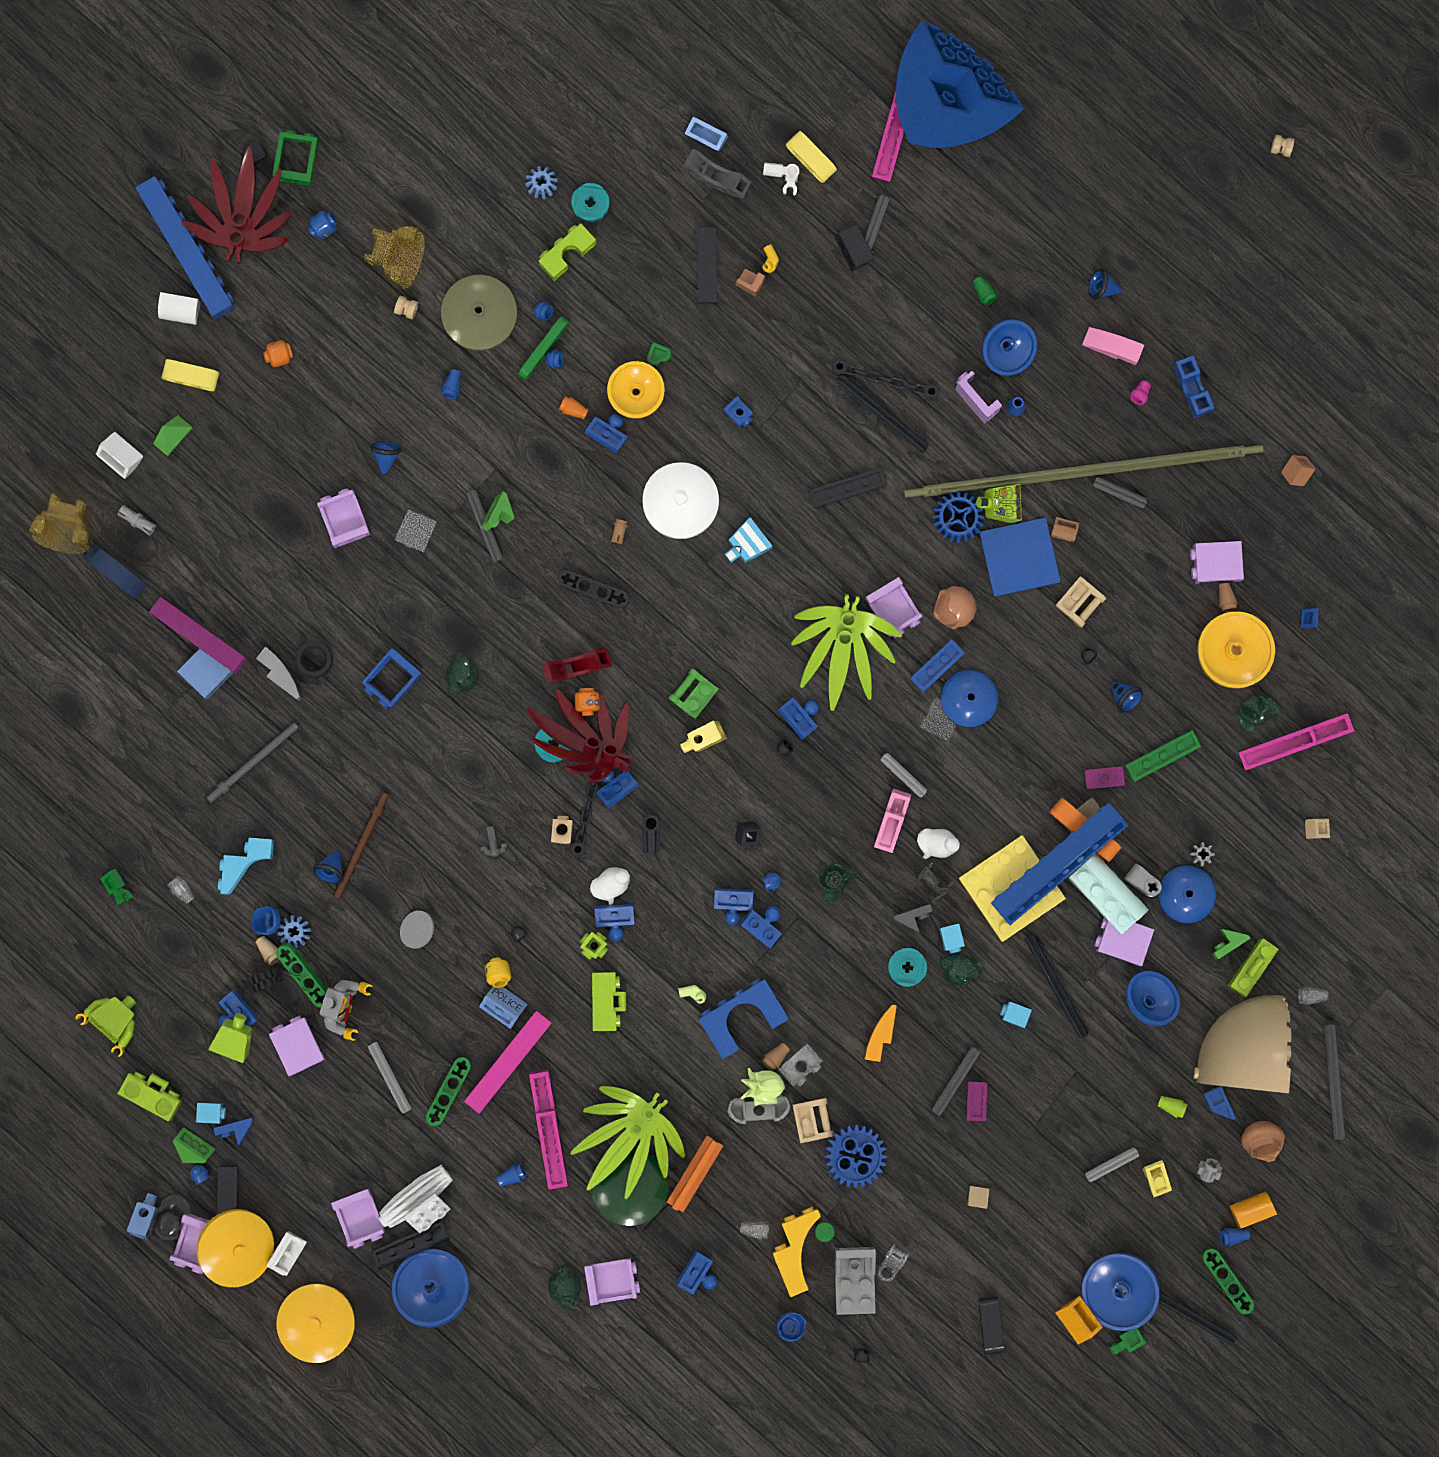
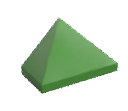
M177 415L162 426L153 444L165 455L169 456L193 427Z
M184 1127L173 1140L183 1163H205L215 1151L214 1147Z

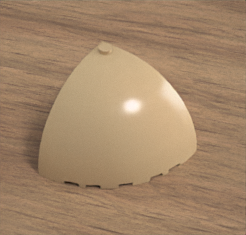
M1265 995L1250 998L1238 1003L1220 1016L1212 1025L1203 1041L1199 1053L1198 1066L1194 1068L1193 1073L1196 1083L1289 1093L1291 1069H1289L1287 1061L1289 1062L1291 1058V1046H1287V1042H1291V1028L1287 1026V1022H1290L1288 1003L1285 1002L1286 998L1282 995Z

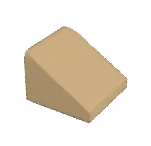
M1329 819L1305 820L1307 839L1330 838Z
M970 1186L967 1205L987 1209L989 1189Z

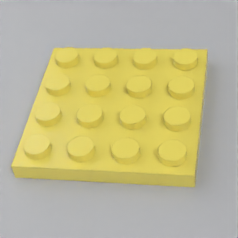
M1023 835L958 878L1001 942L1066 899L1056 886L1011 925L1005 921L991 904L997 895L1002 894L1009 888L1011 883L1017 881L1028 869H1031L1039 862L1038 857Z

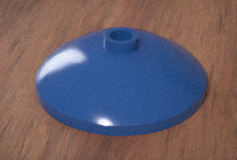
M1007 319L995 324L987 332L982 344V355L986 365L995 373L1006 376L1015 375L1025 370L1033 361L1037 351V339L1034 331L1026 323L1016 319ZM1007 341V345L1003 347V343Z
M964 670L954 674L946 681L941 692V705L946 716L955 724L963 727H976L987 722L995 713L998 705V692L992 680L985 674L975 670ZM968 694H973L974 700H969Z
M1186 865L1172 869L1163 877L1158 899L1161 908L1171 919L1181 923H1193L1202 920L1211 912L1216 901V889L1211 877L1205 871L1195 866ZM1187 890H1190L1192 892V896L1190 898L1186 896Z
M1144 971L1136 974L1129 981L1126 988L1127 1004L1131 1012L1140 1021L1151 1026H1164L1174 1020L1180 1009V998L1175 986L1168 978L1157 972Z

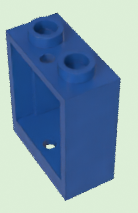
M391 648L363 680L362 683L365 685L363 689L370 696L375 694L380 699L377 702L384 708L389 706L393 709L422 676V673ZM391 659L413 676L392 701L388 700L370 684Z

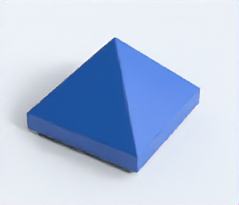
M1302 609L1301 628H1317L1319 609Z

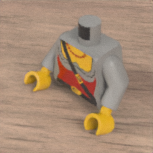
M341 980L334 987L328 988L320 1010V1015L324 1018L325 1027L339 1035L343 1034V1037L347 1040L355 1041L351 1034L352 1032L358 1033V1031L351 1028L345 1029L355 1000L356 991L358 990L360 993L368 996L371 993L367 992L366 988L373 986L366 982L359 984L358 982Z

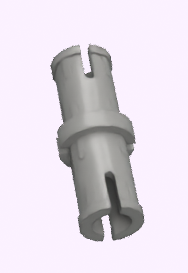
M125 505L119 509L117 515L130 522L134 528L141 529L149 536L154 532L156 525L143 518L142 514H137Z

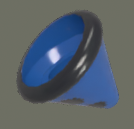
M1100 268L1092 275L1088 291L1091 299L1097 300L1102 297L1118 294L1121 292V288L1105 269Z
M375 442L370 445L381 473L386 474L399 453H401V446L392 442Z
M1112 682L1111 684L1117 710L1120 713L1132 710L1142 698L1143 690L1141 687L1119 682Z
M334 851L313 866V872L319 879L331 884H339L343 881L339 851Z

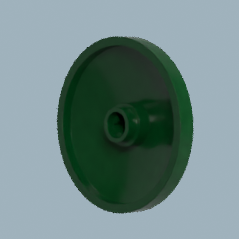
M633 1148L611 1174L591 1189L593 1201L600 1213L608 1220L625 1226L640 1225L651 1220L660 1212L668 1195V1178H663L657 1158L648 1152L644 1169L635 1188L627 1199L624 1198L630 1166L637 1148Z

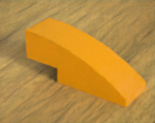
M891 1005L876 1024L866 1048L865 1060L880 1062L883 1043L891 1044L897 1005Z

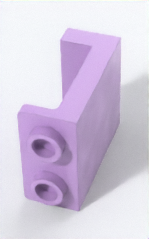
M973 371L969 374L965 372L958 378L955 390L985 424L1000 411L1002 405L996 400L988 407L969 385L975 373Z
M341 490L337 496L332 498L331 496L323 497L320 499L321 502L317 503L334 548L370 535L353 490Z
M1241 541L1196 543L1193 545V549H1190V558L1194 560L1191 576L1192 579H1195V584L1215 581L1241 582L1244 579Z
M898 577L868 595L865 600L875 615L891 623L903 634L905 633L903 629L910 626L913 628L920 624V619L923 616L918 612Z
M1104 917L1101 928H1103L1102 935L1097 936L1094 945L1097 947L1096 951L1137 966H1142L1154 929L1134 923L1120 935Z
M300 1016L289 1020L291 1024L285 1027L281 1024L273 1028V1033L269 1034L288 1076H292L326 1059L323 1052L320 1051L306 1017L301 1019Z
M370 1188L331 1203L338 1216L348 1247L353 1246L355 1249L365 1245L364 1241L371 1238L373 1242L383 1238L382 1234L386 1231L378 1219L380 1215Z
M184 1214L181 1220L184 1225L174 1255H171L169 1260L175 1261L174 1265L189 1266L192 1267L193 1272L203 1274L197 1261L196 1246L199 1235L209 1220L192 1214Z
M631 1258L584 1266L590 1306L597 1305L598 1303L637 1298V1293H640L639 1282L634 1281V1274H637L636 1263L632 1262Z

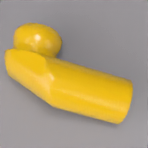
M772 244L763 248L768 258L762 268L767 273L773 272L779 262Z

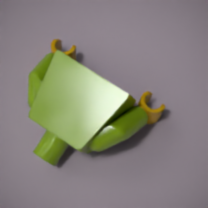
M127 996L122 1002L116 997L95 1000L84 1010V1013L76 1016V1020L83 1016L84 1022L80 1025L91 1022L114 1044L118 1042L111 1052L113 1053L115 1048H119L121 1053L118 1057H120L125 1051L124 1047L127 1046L133 1036L135 1022L133 1020L134 1013L130 1009L136 1002L130 996Z

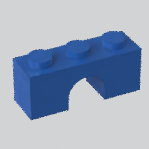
M1194 355L1177 361L1173 368L1193 419L1211 413L1214 410V405L1208 391H1205L1202 386L1200 370Z

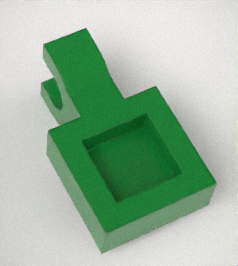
M116 869L109 871L100 878L109 895L114 894L118 905L125 900L128 901L133 898L128 890L122 888L125 884Z
M1138 1328L1118 1335L1121 1341L1111 1345L1109 1349L1114 1355L1125 1348L1130 1353L1146 1344Z

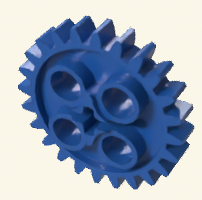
M854 1124L853 1130L847 1125L846 1131L840 1128V1135L833 1133L834 1141L828 1139L831 1147H825L829 1154H825L824 1157L829 1158V1161L824 1164L831 1166L827 1172H834L832 1178L837 1179L839 1177L838 1183L842 1184L845 1181L846 1187H849L851 1183L853 1188H857L858 1183L861 1187H864V1181L872 1184L870 1178L878 1179L876 1172L883 1173L879 1167L886 1166L884 1162H881L882 1159L887 1158L886 1155L882 1154L886 1148L880 1147L883 1140H876L879 1135L877 1133L871 1135L873 1130L870 1128L865 1132L866 1127L863 1125L859 1129L858 1125ZM851 1139L853 1145L850 1149H846L845 1142ZM869 1144L871 1151L865 1155L863 1148ZM842 1150L851 1154H857L862 1157L870 1158L871 1162L863 1161L857 1158L854 1159L850 1156L839 1154V1151ZM843 1158L847 1159V1166L845 1168H841L839 1165ZM864 1163L866 1169L863 1173H859L858 1166Z

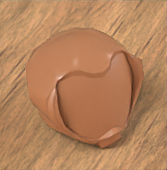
M951 586L947 589H942L939 592L933 615L941 623L953 630L958 627H964L974 618L977 610L976 600L971 592L964 587Z
M1257 1121L1245 1129L1241 1137V1145L1251 1157L1271 1162L1276 1160L1277 1155L1280 1153L1285 1136L1279 1126L1269 1121Z

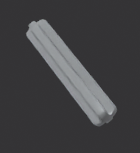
M884 754L881 762L920 798L927 793V789L890 754Z
M1133 1147L1086 1172L1085 1175L1088 1181L1092 1182L1139 1157V1153Z

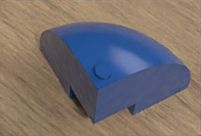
M921 21L903 52L896 82L898 115L909 143L931 148H945L967 144L1000 129L1024 109L1014 91L1009 92L1004 85L1006 80L998 73L993 72L995 68L985 58L981 60L975 55V50L965 42L961 44L951 33L946 35L940 32V27Z

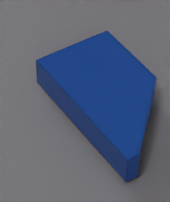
M1222 1086L1203 1093L1212 1112L1232 1120L1236 1119Z

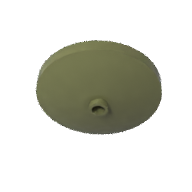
M472 275L457 281L447 291L442 302L441 318L447 334L459 346L473 351H486L496 348L509 338L517 322V306L513 294L504 283L491 276ZM482 309V312L477 314L475 310Z

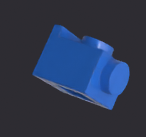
M738 396L724 408V413L738 428L746 427L753 420V412ZM742 410L743 415L738 416L736 411Z

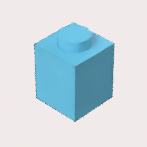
M955 924L939 929L944 951L949 950L950 954L961 951L960 947L965 945L960 925Z
M1008 1002L1007 1005H1003L1000 1015L1003 1016L1002 1020L1025 1028L1032 1010Z
M197 1103L196 1122L220 1124L222 1119L225 1120L226 1108H223V1104Z

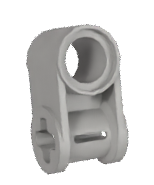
M1136 863L1124 878L1131 886L1140 890L1148 897L1158 895L1162 888L1161 883ZM1154 883L1157 891L1149 892L1150 887L1148 884L1152 885Z

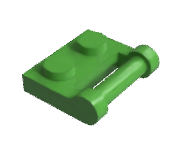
M691 668L687 678L668 699L692 718L696 719L719 689ZM695 679L698 680L699 684L683 703L680 700L681 696Z

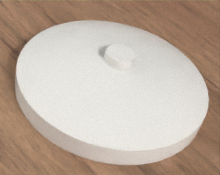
M680 462L660 468L650 477L643 492V509L647 520L655 530L670 538L687 539L701 534L712 524L718 511L719 495L713 479L707 472L693 464Z

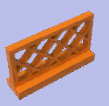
M706 1136L667 1200V1203L672 1205V1208L676 1211L684 1212L723 1147L722 1144L711 1137Z

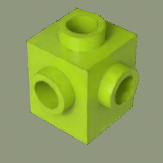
M591 932L590 935L586 933L580 941L582 943L580 947L583 949L581 953L588 959L592 957L595 959L597 957L602 958L608 950L606 948L608 944L605 942L607 938L599 932L596 934ZM593 942L598 944V948L595 950L591 949V943Z

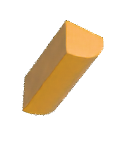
M1266 1192L1230 1205L1236 1224L1240 1229L1277 1215Z
M1080 1296L1055 1312L1077 1344L1092 1338L1103 1328Z

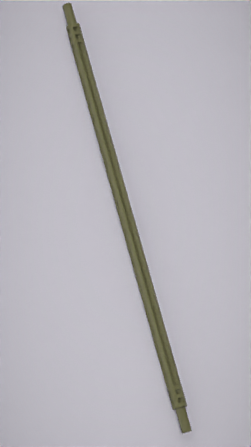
M1240 445L923 486V488L904 490L905 498L923 495L924 497L949 494L951 492L957 493L958 491L968 492L1016 484L1023 485L1244 457L1245 454L1263 452V445L1247 447Z

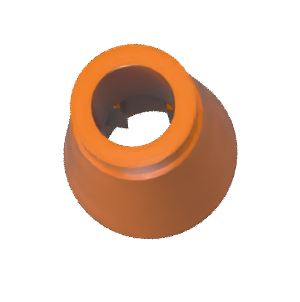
M565 396L559 407L563 414L584 419L588 412L587 408L571 396Z

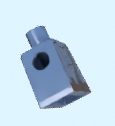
M146 1193L143 1203H136L127 1228V1232L130 1235L145 1240L150 1239L158 1214V1209L154 1207L157 1196ZM148 1211V1215L142 1217V1213Z

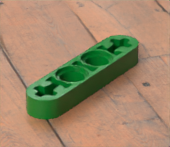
M563 316L557 320L519 371L518 375L527 380L566 330L570 321Z
M291 943L281 944L276 952L278 959L312 1003L317 1007H322L323 999L319 1000L318 997L319 995L325 996L327 988ZM284 950H285V951H286V950H289V951H290L289 954H285V955H284L282 952H283ZM293 964H301L303 970L301 972L295 971ZM305 979H312L315 985L313 987L307 986Z
M460 1057L453 1063L427 1112L426 1121L429 1125L438 1126L446 1117L471 1069V1062L467 1058ZM464 1060L466 1061L467 1069L461 1071L460 1074L464 1075L461 1079L458 1075L452 1074L453 1070L457 1072L459 1070L457 1063H462ZM452 1077L459 1081V1085L455 1089L448 1086V1080ZM441 1095L449 1097L448 1105H440L439 1097ZM436 1104L439 1108L445 1109V1112L440 1111L438 1114L440 1121L432 1123L430 1114L436 1113L437 1109L434 1108Z
M1213 1248L1205 1249L1202 1253V1260L1234 1307L1242 1314L1251 1313L1254 1309L1252 1299L1220 1253ZM1208 1252H1210L1211 1254H1214V1253H1215L1214 1260H1215L1217 1263H1219V1261H1221L1222 1264H1219V1265L1215 1266L1212 1261H1210V1260L1207 1261V1260H1206V1259L1208 1258L1207 1253H1208ZM1219 1268L1227 1270V1276L1223 1279L1217 1276ZM1231 1284H1237L1239 1287V1291L1235 1295H1231L1228 1291V1287ZM1242 1293L1244 1294V1296H1241L1243 1301H1249V1304L1247 1305V1310H1245L1244 1308L1240 1309L1242 1303L1238 1299L1236 1300V1302L1234 1301V1299L1240 1297Z

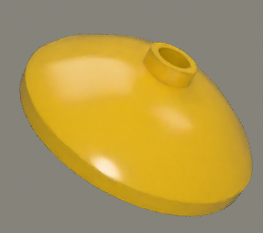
M639 361L628 362L619 366L612 373L607 386L608 398L613 408L621 415L634 419L643 418L655 412L661 405L665 392L664 382L659 372L651 365ZM638 389L640 393L638 395H634L632 393L633 390Z

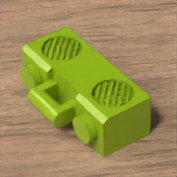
M1259 939L1227 987L1240 996L1247 997L1279 949L1265 939Z
M615 972L592 973L593 1031H617V1027H620V1015H616V1011H626V992H616V988H620V976H616ZM614 996H618L619 1007H614Z
M136 1071L134 1074L129 1073L118 1094L168 1122L172 1121L183 1100L179 1099L180 1095L174 1091H165L169 1082L153 1073L148 1081L144 1080L146 1076ZM152 1082L161 1087L160 1091L150 1086Z

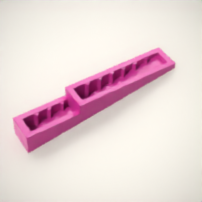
M896 92L872 175L874 178L889 182L891 181L904 134L897 110Z
M1347 713L1239 752L1246 771L1354 732V728Z
M536 1011L464 1102L480 1113L552 1022Z
M549 1069L529 1072L548 1189L566 1187L568 1184Z

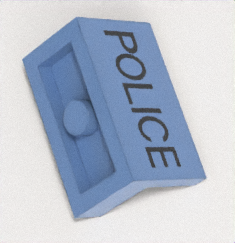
M492 987L479 1007L511 1029L528 1004L504 987Z

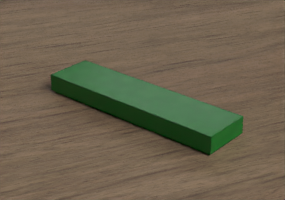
M1191 730L1125 765V768L1134 783L1202 746L1194 731Z

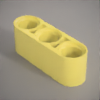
M801 131L786 143L790 152L821 183H824L837 171L834 164Z
M166 359L161 378L178 384L215 391L219 372Z

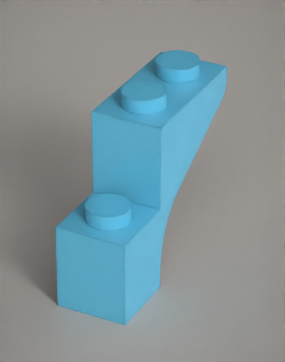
M249 838V841L245 842L244 848L247 857L224 855V859L220 860V871H223L222 878H219L218 890H221V894H231L249 866L254 862L263 859L273 860L274 840Z

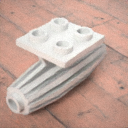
M442 1165L421 1175L388 1202L379 1212V1221L384 1227L389 1226L392 1228L406 1220L419 1233L427 1230L432 1223L443 1218L451 1210L438 1197L451 1183V1176Z

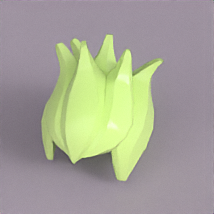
M748 1068L750 1079H742L741 1081L749 1087V1090L741 1098H754L755 1106L759 1104H777V1096L785 1089L781 1077L773 1071L752 1072Z

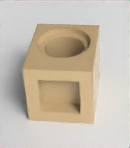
M558 816L557 819H553L552 843L571 844L573 821L569 820L568 816ZM561 824L566 825L568 828L567 833L564 835L557 833V827Z

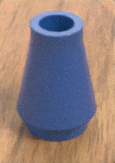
M450 370L441 388L442 396L449 399L457 398L460 392V371Z
M1013 397L1007 402V410L1011 415L1019 416L1025 411L1026 406L1022 398Z
M521 1163L513 1164L503 1173L496 1176L501 1187L522 1182L527 1177Z
M1224 1228V1230L1220 1231V1240L1223 1246L1231 1247L1250 1239L1248 1228Z

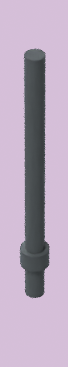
M295 722L225 782H220L217 785L218 788L206 798L212 803L222 793H227L230 790L229 787L299 728Z

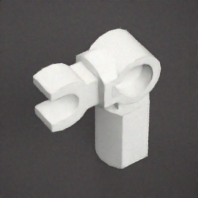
M764 162L763 175L775 177L785 175L784 181L787 184L783 187V194L786 195L787 188H792L793 195L795 196L797 193L795 183L798 181L799 174L798 166L790 164L787 167H783V164Z

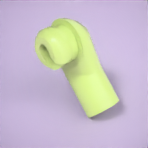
M696 985L678 988L680 998L691 996L699 1004L704 1003L706 1000L705 992Z

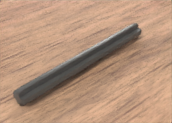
M1334 1024L1324 1025L1333 1133L1334 1139L1342 1140L1345 1139L1336 1031Z

